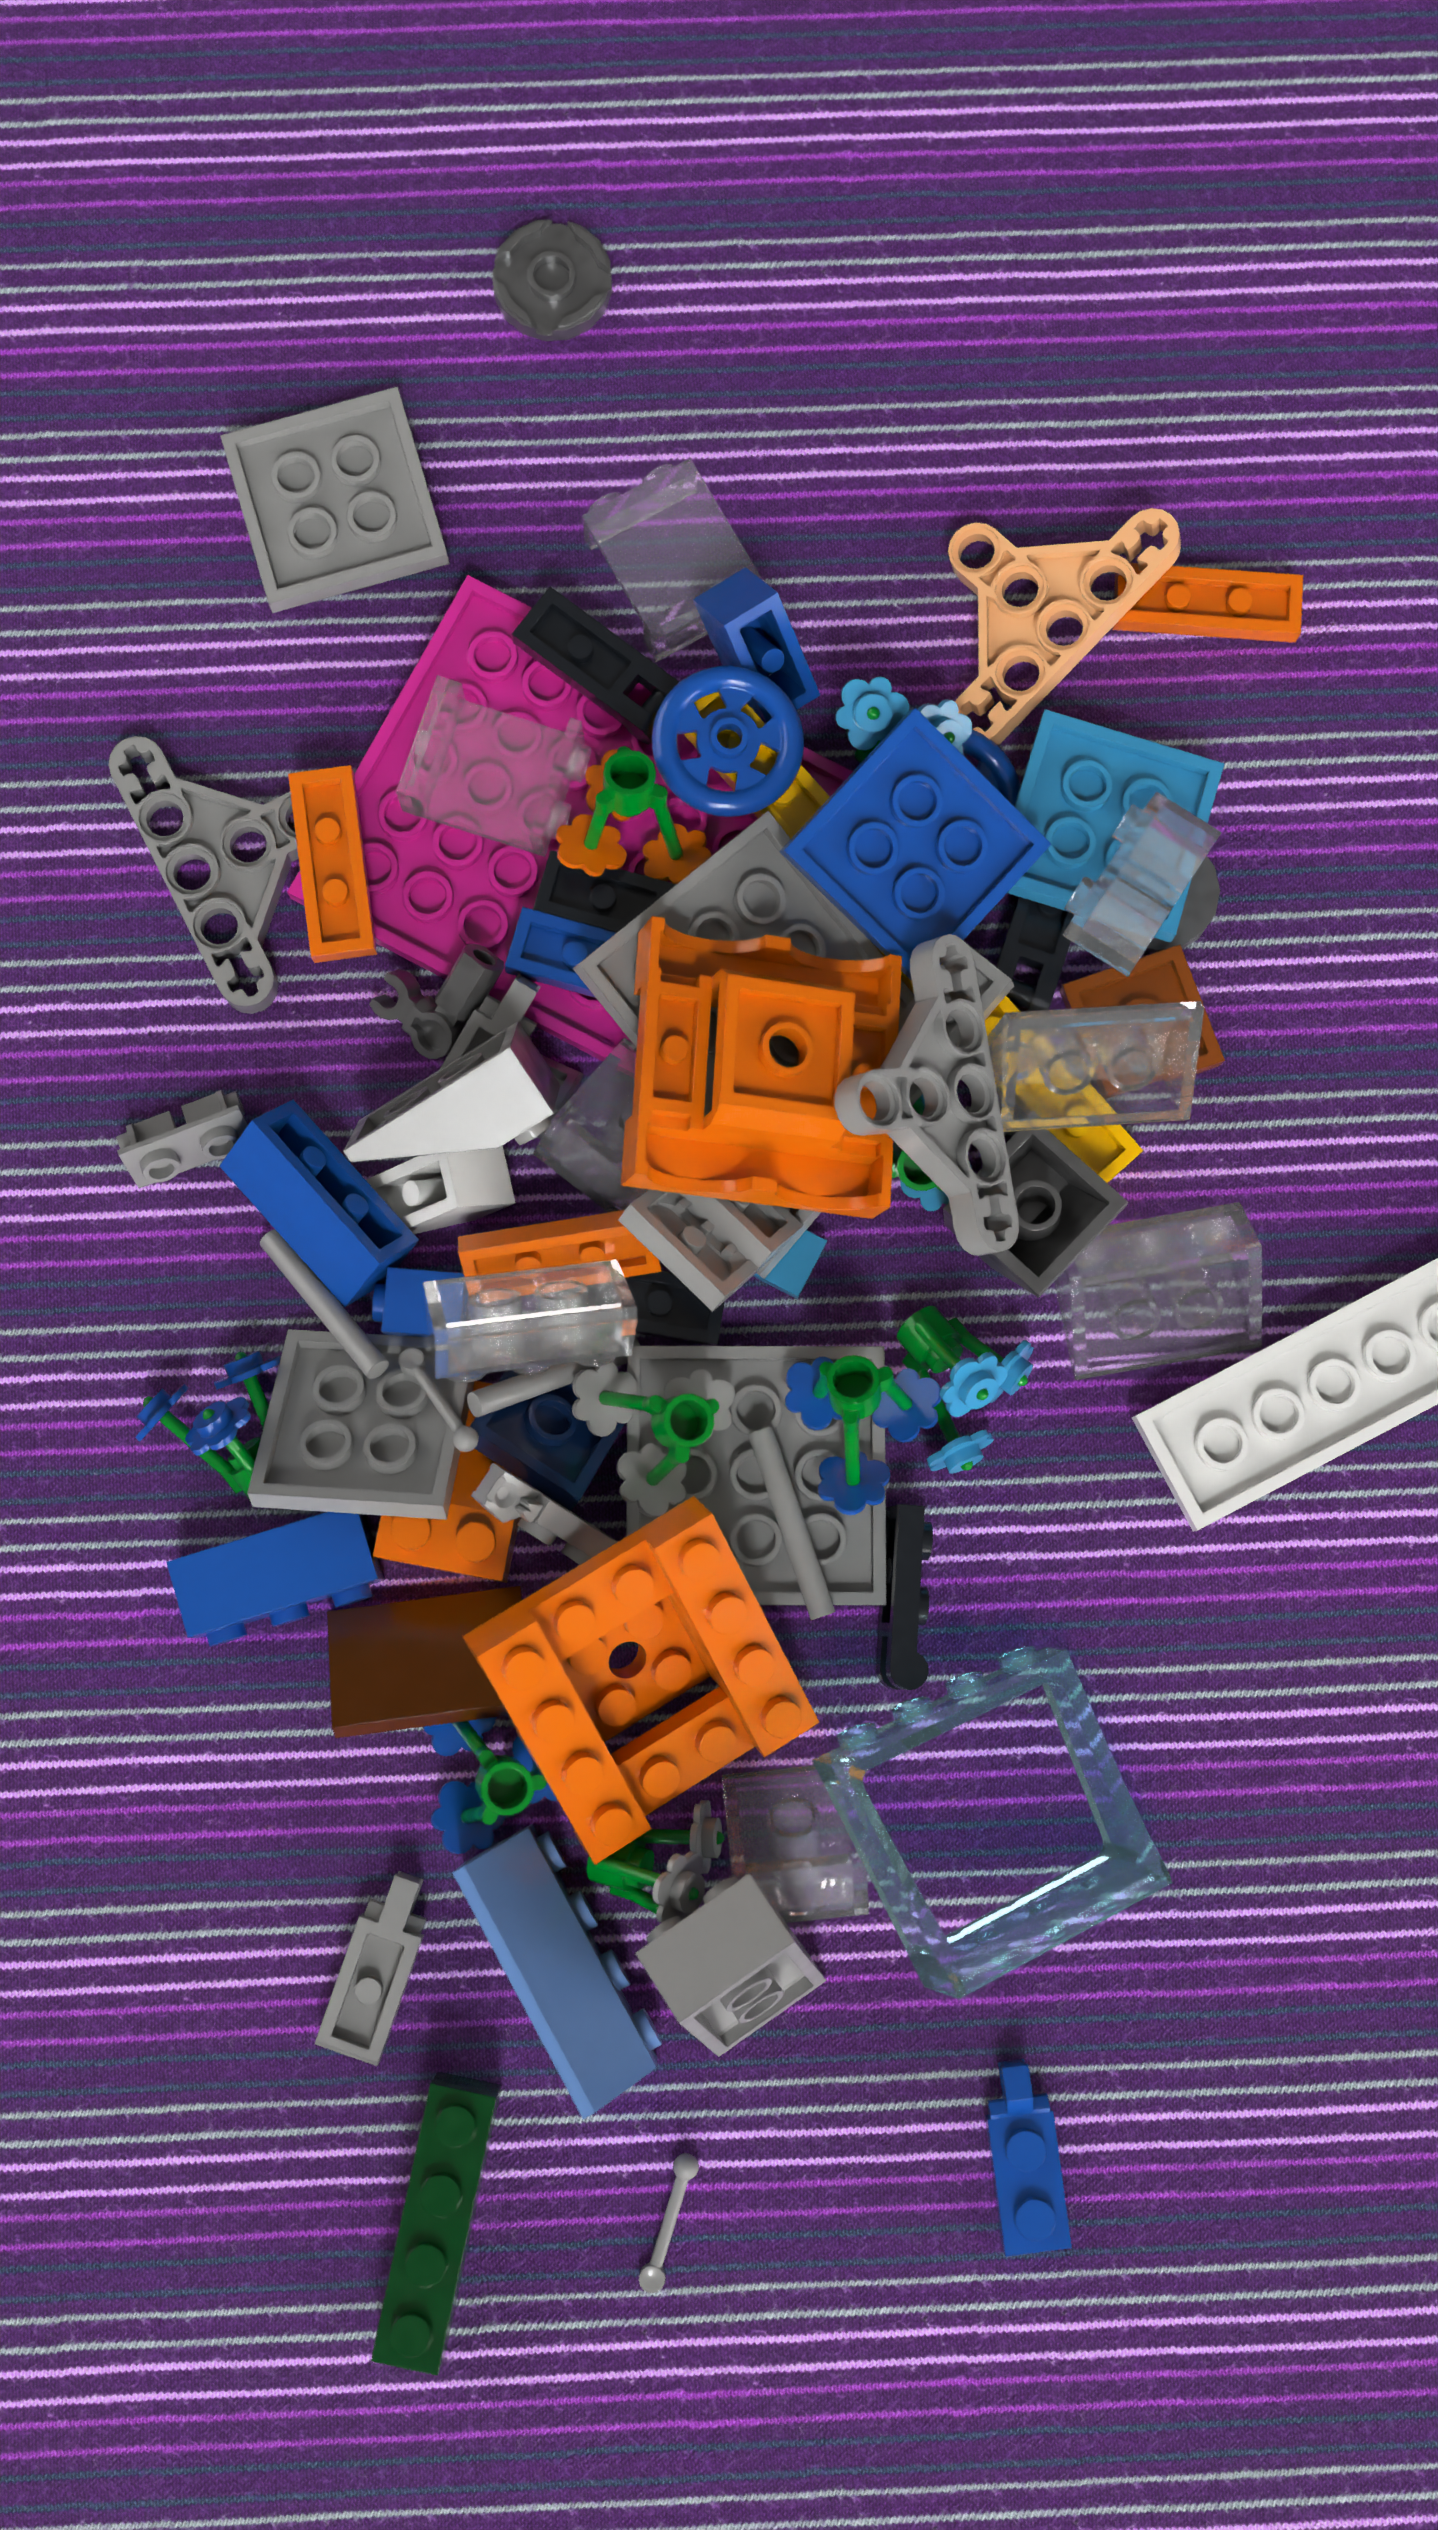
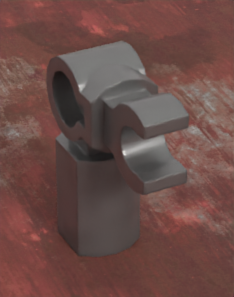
M467 944L435 999L432 996L424 997L421 994L420 985L416 978L408 971L398 969L386 973L384 980L396 989L398 1002H394L392 998L385 994L373 998L369 1005L379 1017L386 1020H399L403 1024V1031L411 1036L414 1048L426 1058L437 1059L449 1054L476 1007L482 1005L504 969V962L482 945Z

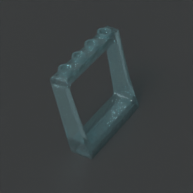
M1025 1646L1005 1652L997 1659L1000 1666L999 1670L985 1677L981 1671L967 1672L953 1677L945 1683L948 1694L933 1702H930L929 1697H917L901 1702L891 1710L894 1721L877 1729L874 1723H863L849 1727L837 1735L840 1747L812 1760L923 1986L961 1999L1172 1884L1170 1873L1131 1798L1068 1651L1065 1649L1045 1647L1036 1651L1033 1646ZM1042 1685L1101 1834L1103 1848L1093 1858L961 1928L944 1935L864 1788L863 1777L869 1769Z

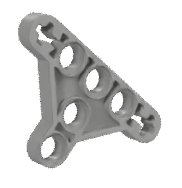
M133 736L122 740L114 747L110 754L109 769L111 776L219 991L230 1006L241 1013L254 1014L265 1010L276 998L279 984L276 973L262 946L291 864L299 859L296 834L288 825L289 817L293 812L290 792L263 805L176 778L162 750L154 741L146 737ZM141 756L146 763L151 762L147 766V771L158 791L146 794L138 778L133 773H130L132 771L131 759ZM170 806L181 810L183 823L180 829L173 835L158 836L151 831L150 820L158 809ZM254 832L264 836L266 839V851L263 856L250 863L236 859L233 855L235 841L242 834ZM194 859L206 862L211 871L210 878L204 886L196 890H186L178 885L177 873L184 863ZM226 913L235 917L238 928L235 936L229 942L213 944L205 939L204 927L208 919L213 915ZM249 945L252 946L251 951H244ZM239 954L253 976L264 974V977L256 982L259 992L250 997L242 989L234 992L232 990L240 984V978L229 959ZM225 960L220 966L217 965V961Z
M947 934L920 943L912 951L910 974L915 1005L881 1068L845 1078L838 1085L835 1093V1110L839 1121L852 1134L861 1136L888 1134L949 1197L954 1231L957 1241L962 1248L971 1255L983 1256L1002 1252L1013 1246L1019 1232V1219L975 962L967 944L958 936ZM943 963L945 970L941 969L940 964ZM950 995L951 1001L946 1003L944 996ZM948 1015L955 1019L961 1033L958 1047L951 1042L947 1034L946 1020ZM960 1079L968 1086L971 1094L972 1104L969 1111L963 1108L957 1095V1085ZM912 1083L920 1088L925 1099V1108L922 1115L918 1114L911 1105L909 1090ZM863 1086L867 1087L875 1097L877 1111L873 1120L865 1114L860 1103V1093ZM971 1144L978 1149L982 1158L983 1168L980 1176L974 1173L968 1160V1150ZM983 1188L984 1196L978 1197L977 1190ZM984 1219H987L989 1230L985 1229Z

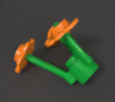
M626 746L607 751L601 759V765H592L586 771L585 780L590 786L586 795V804L594 813L593 816L580 814L573 819L571 825H562L556 832V840L560 843L557 851L559 861L568 868L582 869L586 874L593 877L601 876L605 868L610 870L619 869L626 861V851L618 844L621 838L620 832L615 827L605 826L610 813L615 820L624 822L648 808L654 809L661 831L658 834V840H651L643 847V855L647 860L644 865L645 876L666 882L670 880L671 883L678 884L712 855L706 848L707 838L704 832L700 830L687 832L684 826L673 824L667 806L668 791L665 787L655 784L656 771L654 763L645 754L631 750Z

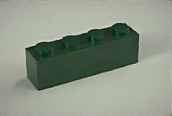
M439 2071L430 2083L371 2362L436 2376L439 2374L446 2354L502 2088L500 2084Z

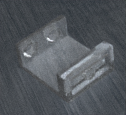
M691 458L676 466L664 464L657 467L646 475L639 486L622 495L618 492H613L599 498L591 505L588 513L582 515L585 542L590 550L599 547L643 623L644 643L655 662L708 635L694 604V598L745 567L762 580Z
M437 675L396 794L403 812L545 857L551 838L556 839L557 829L562 825L568 824L571 804L564 802L571 780L581 783L589 763L591 746L584 744L583 725L580 720L570 718L565 732L466 701L462 683Z

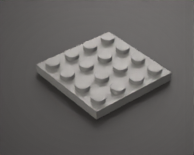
M769 811L573 968L636 1048L640 996L634 995L638 932L652 916L665 918V923L674 930L699 938L734 941L755 939L768 934L791 938V944L797 949L824 958L869 960L884 957L877 947L779 852L791 839ZM902 979L899 1015L914 998V994ZM711 1007L704 1117L712 1111L717 1007ZM772 1036L769 1042V1050L773 1059L784 1067L797 1066L799 1053L796 1045L787 1037Z
M628 1346L627 1373L633 1375L637 1382L636 1395H658L665 1399L664 1388L670 1379L674 1377L689 1379L690 1373L697 1368L709 1371L712 1380L724 1379L728 1381L735 1391V1400L727 1409L732 1417L730 1426L723 1431L714 1429L708 1441L690 1448V1457L685 1463L686 1475L680 1482L685 1488V1498L676 1505L669 1504L666 1512L695 1496L713 1514L759 1605H805L748 1434L772 1426L833 1606H885L886 1487L884 1486L885 1499L882 1503L878 1505L866 1504L865 1508L855 1515L842 1514L836 1509L834 1501L821 1499L818 1494V1485L822 1481L819 1476V1465L823 1460L832 1456L845 1459L843 1420L832 1418L831 1423L825 1429L814 1431L803 1424L800 1413L789 1411L784 1402L786 1395L791 1391L786 1384V1374L793 1364L803 1362L812 1365L813 1361L818 1357H827L835 1363L836 1360L845 1356L858 1355L869 1359L879 1369L885 1367L884 1346ZM633 1410V1416L627 1422V1452L635 1451L639 1453L644 1445L653 1443L661 1448L663 1455L668 1454V1447L663 1446L655 1438L651 1428L652 1415L646 1411ZM872 1415L860 1419L859 1451L866 1454L868 1461L879 1460L885 1463V1428L878 1427L873 1422ZM627 1502L626 1537L658 1517H647L640 1511L637 1502Z

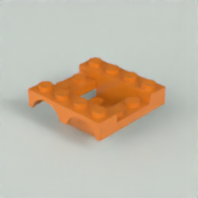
M652 916L638 932L634 995L640 996L633 1108L632 1115L625 1121L621 1186L873 1219L889 1209L891 1204L893 1140L888 1134L861 1136L852 1134L845 1129L839 1121L835 1110V1093L838 1085L845 1078L880 1069L898 1036L902 956L889 954L885 957L869 960L830 959L797 949L791 944V938L766 934L763 937L748 940L705 939L676 931L665 923V918ZM711 1007H717L712 1111L704 1117ZM772 1036L787 1037L796 1045L799 1053L797 1066L784 1067L773 1059L769 1050V1042ZM863 1086L860 1093V1103L865 1114L873 1120L877 1111L875 1097L867 1087Z
M695 1496L462 1636L504 1705L528 1753L566 1814L577 1839L595 1865L651 1830L652 1828L645 1817L646 1815L755 1747L765 1758L820 1723L713 1514ZM624 1642H636L638 1644L637 1655L628 1666L619 1669L609 1667L610 1655L618 1645ZM711 1677L718 1684L719 1687L612 1754L608 1751L604 1742L703 1680Z

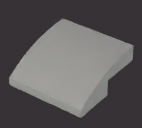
M650 1189L633 1201L618 1219L712 1312L755 1275L803 1227L785 1207Z

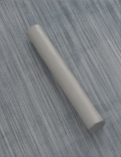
M275 1229L266 1233L260 1241L262 1249L368 1379H375L382 1375L389 1366L387 1359Z
M629 1335L472 1391L467 1395L468 1407L475 1417H481L569 1385L573 1382L575 1375L583 1369L595 1371L596 1366L601 1361H610L616 1367L621 1366L628 1361V1346H640L634 1336Z
M773 1427L748 1434L810 1619L814 1620L834 1613L835 1609Z

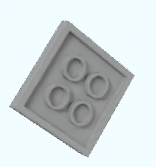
M398 387L220 435L272 613L449 564L447 551Z
M288 1329L247 1492L252 1507L447 1520L460 1451L453 1444V1431L414 1376H407L401 1371L398 1360L401 1352L408 1348L421 1350L426 1361L425 1370L461 1422L466 1426L469 1411L467 1395L473 1391L480 1356L477 1341L366 1334L389 1362L387 1370L375 1379H368L331 1332Z

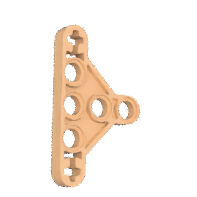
M1150 508L1139 511L1131 517L1107 541L1018 548L995 528L985 523H971L955 532L948 548L953 571L958 579L978 596L979 676L956 699L955 702L959 709L958 713L968 715L973 711L979 716L985 714L994 704L992 694L989 692L993 687L996 688L1002 700L1012 706L1007 711L999 701L988 714L991 727L985 732L979 727H975L972 730L982 733L997 745L1001 744L1174 564L1181 549L1178 523L1173 516L1162 509ZM1162 531L1164 547L1161 550L1152 545L1146 548L1137 558L1138 568L1141 573L1136 574L1129 562L1142 549L1140 535L1146 532L1153 537ZM984 541L992 545L995 549L994 556L984 567L977 569L968 568L960 561L963 550L970 543ZM1121 553H1124L1128 560L1119 555ZM1113 572L1123 576L1127 582L1126 588L1116 599L1101 600L1091 592L1093 582L1101 574ZM1029 579L1039 588L1034 601L1023 607H1015L1008 604L1004 599V593L1008 585L1015 580ZM1070 617L1078 620L1083 626L1079 639L1066 646L1051 642L1048 638V631L1051 625L1060 618ZM1028 662L1035 665L1039 670V677L1036 683L1031 688L1023 691L1009 688L1004 681L1009 668L1016 663Z

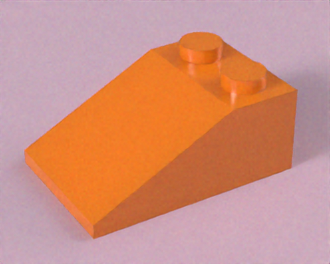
M474 1381L473 1391L492 1384ZM470 1409L468 1411L466 1426H470L473 1420L475 1419V1416L471 1413ZM476 1449L469 1452L460 1451L447 1520L381 1515L373 1557L507 1583L518 1531L517 1524L520 1521V1517L502 1523L471 1496L490 1470L491 1464L500 1465Z

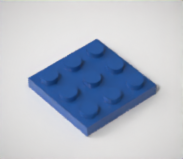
M914 708L899 721L779 852L886 956L889 954L902 956L901 971L912 981L910 958L912 951L918 944L947 934L958 936L964 940L1050 847L1051 843Z

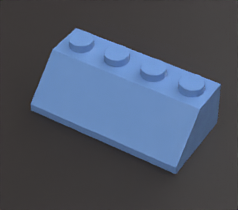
M533 1824L465 1861L452 1873L582 2119H585L657 2068L658 2058L653 2049L662 2045V2041L645 2009L643 2008L633 2013L622 1989L629 1986L630 1981L615 1952L610 1949L602 1954L589 1930L599 1924L581 1890L570 1895L558 1871L567 1867V1864L549 1831L539 1836Z

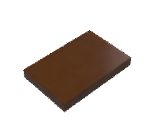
M515 1586L327 1611L331 1720L335 1738L509 1715L462 1636L522 1601L521 1587Z

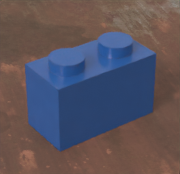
M745 567L693 599L722 666L747 668L766 676L788 695L796 710L821 695L778 592ZM754 699L747 703L765 724L772 718L769 712Z

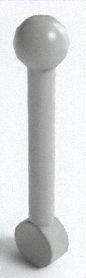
M408 1348L401 1352L398 1360L401 1371L407 1376H414L453 1431L454 1446L462 1452L472 1451L477 1447L478 1433L472 1427L464 1426L425 1370L426 1361L423 1352L417 1348Z
M688 2153L679 2155L673 2162V2171L676 2178L650 2263L645 2264L639 2273V2284L648 2293L660 2291L665 2284L666 2274L663 2269V2263L688 2181L693 2179L699 2171L698 2160L695 2156Z

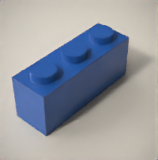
M294 1099L251 1120L219 1166L344 1307L373 1291L376 1283L384 1284L386 1282L387 1267L397 1268L419 1241Z
M325 1512L166 1562L187 1637L202 1638L207 1636L209 1647L247 1636L245 1624L266 1617H270L272 1627L309 1617L308 1604L330 1597L333 1599L335 1608L373 1596L370 1585L385 1581L379 1558L373 1557L375 1544L366 1514Z

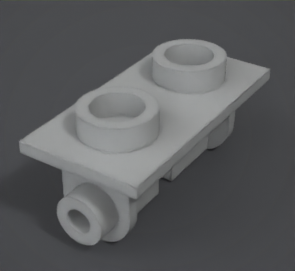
M221 1089L216 1091L215 1094L181 1106L186 1124L177 1128L170 1111L135 1124L126 1125L127 1132L117 1136L120 1147L117 1152L138 1188L168 1181L177 1174L213 1160L224 1159L248 1126L244 1117L245 1110L237 1091L225 1095Z

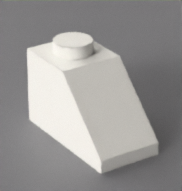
M503 1145L493 1149L420 1155L366 1179L413 1234L474 1221L516 1203Z

